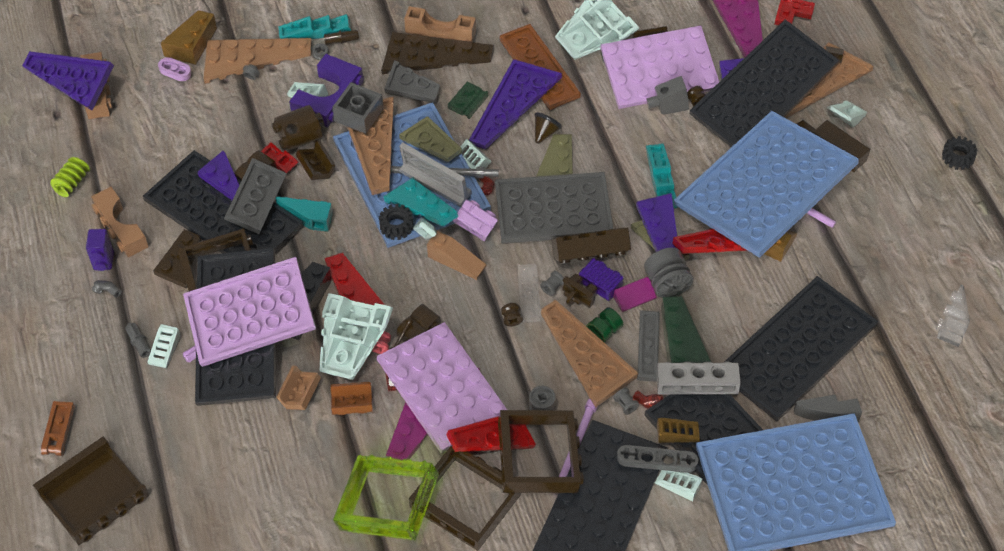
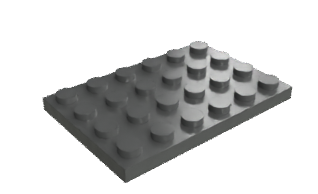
M605 172L495 180L501 244L551 240V237L614 229Z

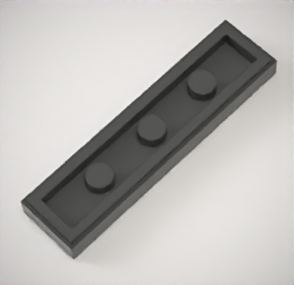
M640 310L637 380L657 382L660 314L658 311Z

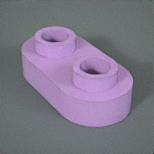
M163 58L158 63L160 73L178 81H186L191 77V69L185 63L172 58Z

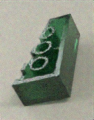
M663 297L661 315L667 362H711L683 297Z

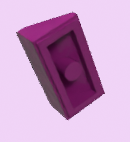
M648 277L615 289L613 296L622 312L657 298Z

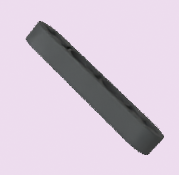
M623 445L617 452L618 463L627 467L691 473L697 469L698 465L697 455L690 451ZM624 453H628V459L624 458ZM636 453H638V458H637V460H635V454H636ZM650 454L653 459L650 462L642 460L641 456ZM670 456L673 459V463L666 464L662 461V458ZM686 459H690L691 465H687Z

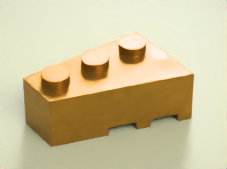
M198 10L161 42L164 57L196 65L207 46V40H211L217 29L214 14Z

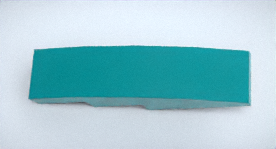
M348 14L333 19L327 15L315 20L308 16L278 26L280 39L324 38V34L337 33L339 30L341 32L351 31Z
M664 143L646 145L655 196L658 197L672 193L673 208H678L674 205V199H676L675 185Z

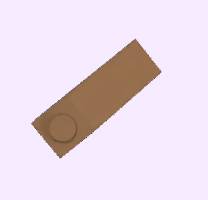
M436 231L437 234L427 243L428 257L477 280L486 268V264L454 238Z

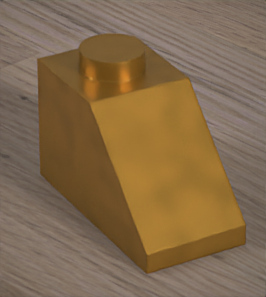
M788 230L764 254L781 262L796 238L797 233Z

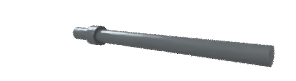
M391 166V173L402 174L400 172L402 166ZM477 167L476 169L449 168L461 176H476V178H484V176L499 177V169H484V167Z

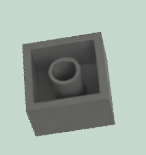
M350 82L332 107L334 121L366 134L384 109L382 94Z

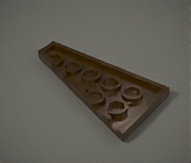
M392 32L381 73L382 75L388 74L392 69L394 60L399 62L401 66L414 69L415 71L442 68V65L451 64L454 67L460 63H468L470 65L490 63L494 45Z

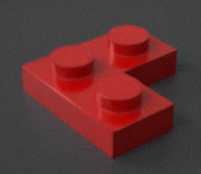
M780 0L774 25H780L785 19L792 24L794 16L811 20L815 3L804 0Z

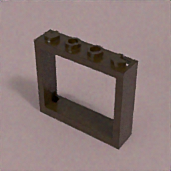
M240 229L177 249L189 292L197 289V283L190 262L191 259L242 243L245 251L251 250L250 246L253 245L251 235L247 236L245 230Z
M500 410L498 432L503 493H578L580 484H583L584 476L583 472H580L579 469L582 464L581 454H578L577 450L580 446L579 436H576L578 420L574 419V412L572 410ZM509 424L567 425L572 477H513Z
M451 445L409 497V505L417 513L479 551L521 496V493H508V497L480 533L427 501L425 497L454 461H457L503 490L500 469L489 466L481 457H475L468 451L455 452Z

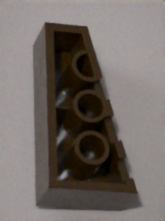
M628 227L551 237L553 257L559 263L571 262L570 259L578 258V261L589 260V256L604 258L608 257L609 253H615V256L625 255L626 251L631 250Z

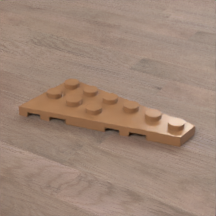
M311 38L207 40L204 84L210 83V80L216 78L220 80L225 79L227 75L243 74V67L245 65H254L259 70L268 64L273 63L274 66L280 64L279 62L283 60L293 61L311 56Z
M829 42L826 44L828 47L839 48ZM844 51L842 63H839L785 117L787 118L868 74L873 70L874 66Z
M394 96L383 99L384 109L366 134L347 127L372 195L390 191Z
M557 300L542 308V317L595 408L637 378L638 372Z

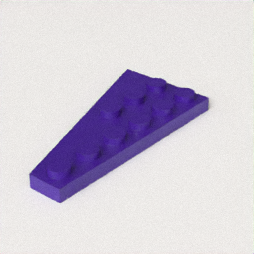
M29 51L22 65L27 71L91 111L114 67L109 61Z
M513 59L469 141L476 147L487 149L562 78V73Z

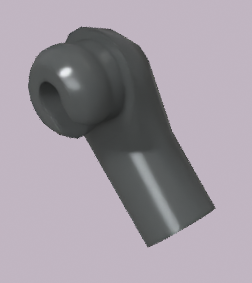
M97 280L92 287V291L100 294L102 290H106L115 298L119 297L122 293V290L111 281Z

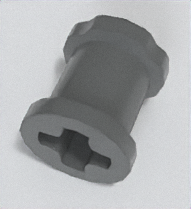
M553 271L550 277L540 284V287L544 293L553 296L555 290L559 286L564 285V277L558 271Z
M628 388L619 390L613 397L615 402H619L625 415L631 414L639 407L638 401L631 397Z

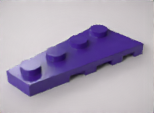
M672 193L637 201L636 208L655 251L657 252L665 248H676L672 244L673 237L677 236Z

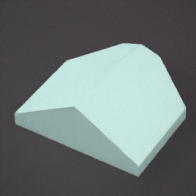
M847 100L841 104L827 107L834 115L852 127H855L867 114L865 110Z

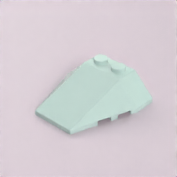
M584 0L582 5L576 8L575 14L570 21H566L555 38L575 60L600 50L601 44L626 39L637 31L639 27L629 16L626 17L612 0Z
M328 293L322 312L324 329H322L321 336L324 337L323 347H321L320 372L353 380L385 331L393 307L376 303L375 305L355 302L344 296Z

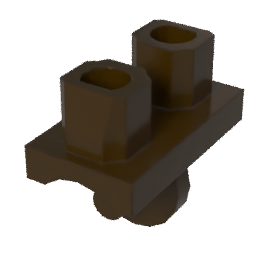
M574 274L570 278L565 276L562 290L564 291L563 295L567 297L566 304L571 306L574 303L578 305L582 303L590 308L597 294V287L592 283H589L585 288L581 286L583 279L578 274Z

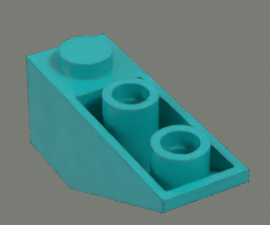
M276 197V203L301 219L304 226L308 229L329 232L333 216L331 203Z

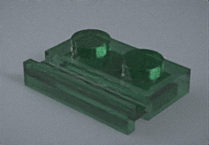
M467 81L448 103V109L462 116L465 115L470 119L489 96L488 91H483L482 88Z

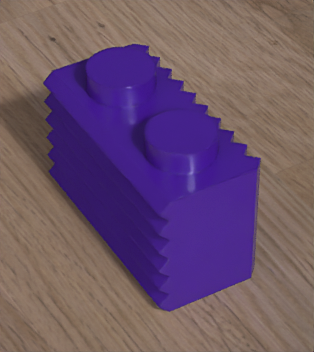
M89 229L86 252L93 269L98 271L111 270L114 250L107 230Z
M592 258L579 272V276L583 279V285L587 286L589 283H592L597 287V294L607 301L613 298L615 289L623 287V276L618 271L608 268L604 262L595 260V258Z

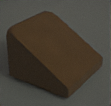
M826 46V51L836 57L839 63H842L844 49Z

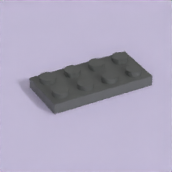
M252 158L224 219L259 234L286 173Z

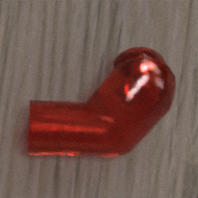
M488 176L478 178L483 183L481 189L484 195H490L494 189V181Z
M639 390L632 397L647 409L664 399L661 394L645 396Z

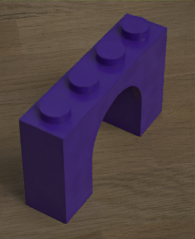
M325 54L317 64L318 77L338 85L339 89L334 94L326 97L314 96L298 89L289 103L291 111L310 105L315 114H321L324 126L328 128L334 122L332 107L350 82L361 86L364 76L361 67Z

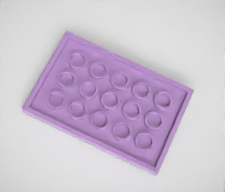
M702 26L601 44L600 46L618 109L647 104L646 98L656 96L655 86L682 76L687 92L694 86H701L704 92H709L719 83Z
M296 257L183 294L199 364L202 367L316 329Z
M445 322L377 356V361L440 453L447 451L451 446L446 436L448 430L497 417L500 410H507Z

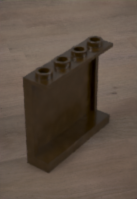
M104 436L33 484L38 496L78 546L88 542L93 535L100 530L106 529L111 522L127 514L132 507L141 504L149 496L146 486L144 484L141 485L110 448Z

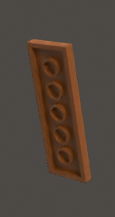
M531 24L500 35L501 43L513 59L562 73V78L541 97L549 110L580 98V91Z

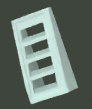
M294 82L287 93L288 97L292 98L297 90L300 89L314 96H328V91L324 84Z
M466 139L460 146L462 153L469 146L467 151L462 154L466 163L471 169H476L477 167H484L486 169L492 161ZM471 150H473V152L467 158L466 156L470 153Z
M420 218L413 227L426 240L437 234L435 227L424 218Z
M160 325L147 362L149 365L167 368L181 337L178 328ZM156 355L162 356V357H165V358H164V359L156 358Z
M661 470L655 484L693 501L703 479L689 473ZM666 474H669L670 477L668 478V480H663ZM674 477L678 478L675 484L671 483ZM681 480L684 481L683 486L679 485Z

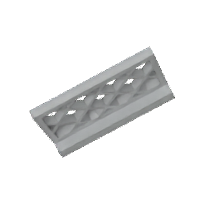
M402 142L399 146L403 160L400 172L409 178H414L423 186L462 207L466 199L472 194L471 189L466 187L465 177Z

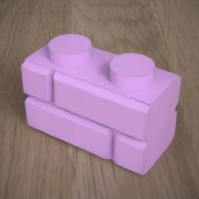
M467 199L458 211V217L453 220L454 223L484 242L498 221L493 212L489 210L484 211L476 201H469Z

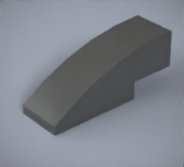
M836 395L796 401L794 407L795 415L814 421L855 413L859 422L862 415L858 399L838 401Z

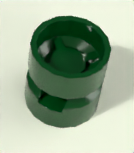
M607 307L598 314V317L591 320L586 327L599 339L606 342L612 336V333L615 334L623 327L624 323L621 316L614 309Z

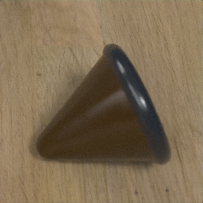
M539 112L534 114L536 143H541L562 128V125L552 117Z

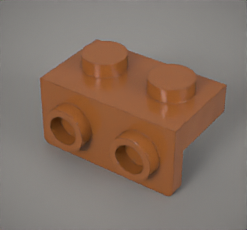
M371 382L332 384V415L373 412Z

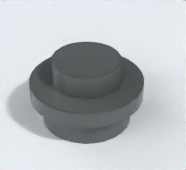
M249 64L243 67V75L251 80L259 77L260 72L256 66Z

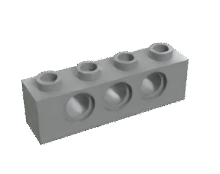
M664 362L657 364V394L739 393V363Z

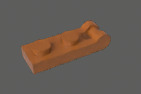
M53 401L41 445L42 455H49L50 453H55L56 456L64 455L65 443L75 408L73 402ZM57 441L56 445H51V442Z

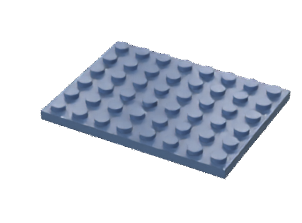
M433 102L393 116L391 166L403 165L399 147L403 142L447 168H469L462 154L446 162L399 139L400 133L428 116L454 140ZM349 131L333 136V141L387 248L421 236L413 228L411 234H407L406 238L401 236V240H397V237L391 240V236L386 238L385 234L381 233L379 216L383 208L389 209L391 204L392 207H395V204L392 202L390 204L386 203L383 196L411 178L404 174L391 173L390 191L372 195ZM463 176L465 177L466 187L472 191L467 200H474L484 211H491V206L475 177ZM430 190L458 213L461 208L460 206ZM412 214L414 224L413 227L420 220V218H424L423 215ZM393 219L389 223L399 225L403 223V220ZM427 220L430 224H432L435 227L436 230L455 224L453 221H451L443 227L441 225H438L434 222Z
M771 111L674 199V205L760 258L858 165L859 161L857 157Z
M855 413L696 443V449L728 551H771L894 527L896 524Z

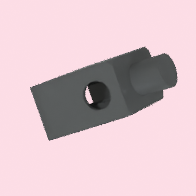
M682 76L655 86L656 96L646 98L648 108L658 106L663 115L689 110L687 88Z

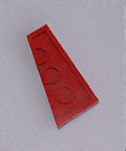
M714 229L673 237L672 242L682 254L748 251Z
M343 253L324 258L326 266L330 267L332 281L338 295L369 305H375V303L385 305Z
M499 416L448 430L446 436L454 451L500 450ZM509 424L511 449H533L536 443L526 425Z

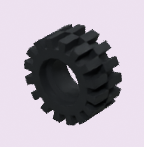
M958 136L957 139L955 137H952L951 140L948 139L942 151L944 163L946 165L949 163L950 168L955 166V170H958L959 167H961V170H964L965 167L967 169L970 168V165L974 164L977 155L976 144H972V140L967 141L966 137L961 139V136ZM959 150L964 152L966 155H957L953 151Z
M391 204L389 209L383 208L379 216L381 233L385 234L386 238L391 236V240H394L395 237H397V240H401V236L406 238L407 234L410 235L414 225L410 209L408 207L405 209V205L402 204L401 207L398 204L392 207ZM393 219L403 220V223L399 225H392L389 222Z

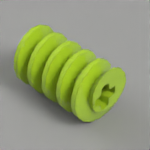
M70 157L68 162L55 175V178L51 179L50 184L57 194L62 197H69L68 192H73L72 187L78 186L77 182L82 181L81 177L86 176V172L90 171V167L83 160L77 157Z

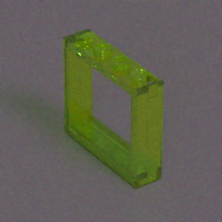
M358 455L333 521L340 531L416 540L439 473L433 463L426 461L418 462L410 459L400 460L392 457L381 458L373 455ZM369 472L423 478L407 522L352 515Z

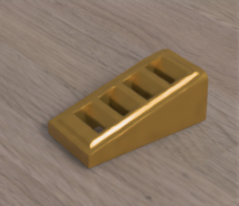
M658 418V443L700 442L698 422ZM677 428V433H673V429ZM681 428L685 429V434H681ZM689 428H693V435H689Z

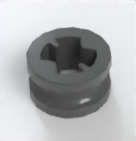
M322 43L314 45L312 49L313 57L321 60L325 54H328V47Z

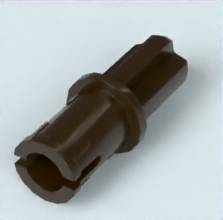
M339 30L337 33L324 34L326 45L340 42L343 44V42L359 39L358 30L344 32Z

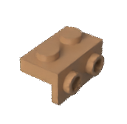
M292 366L277 395V399L286 409L306 410L321 376L315 372H301L297 366Z

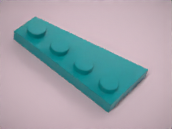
M411 178L383 196L386 203L390 204L392 202L398 204L399 207H401V204L405 205V208L408 207L412 214L423 215L426 220L443 227L458 217L455 209L414 178Z

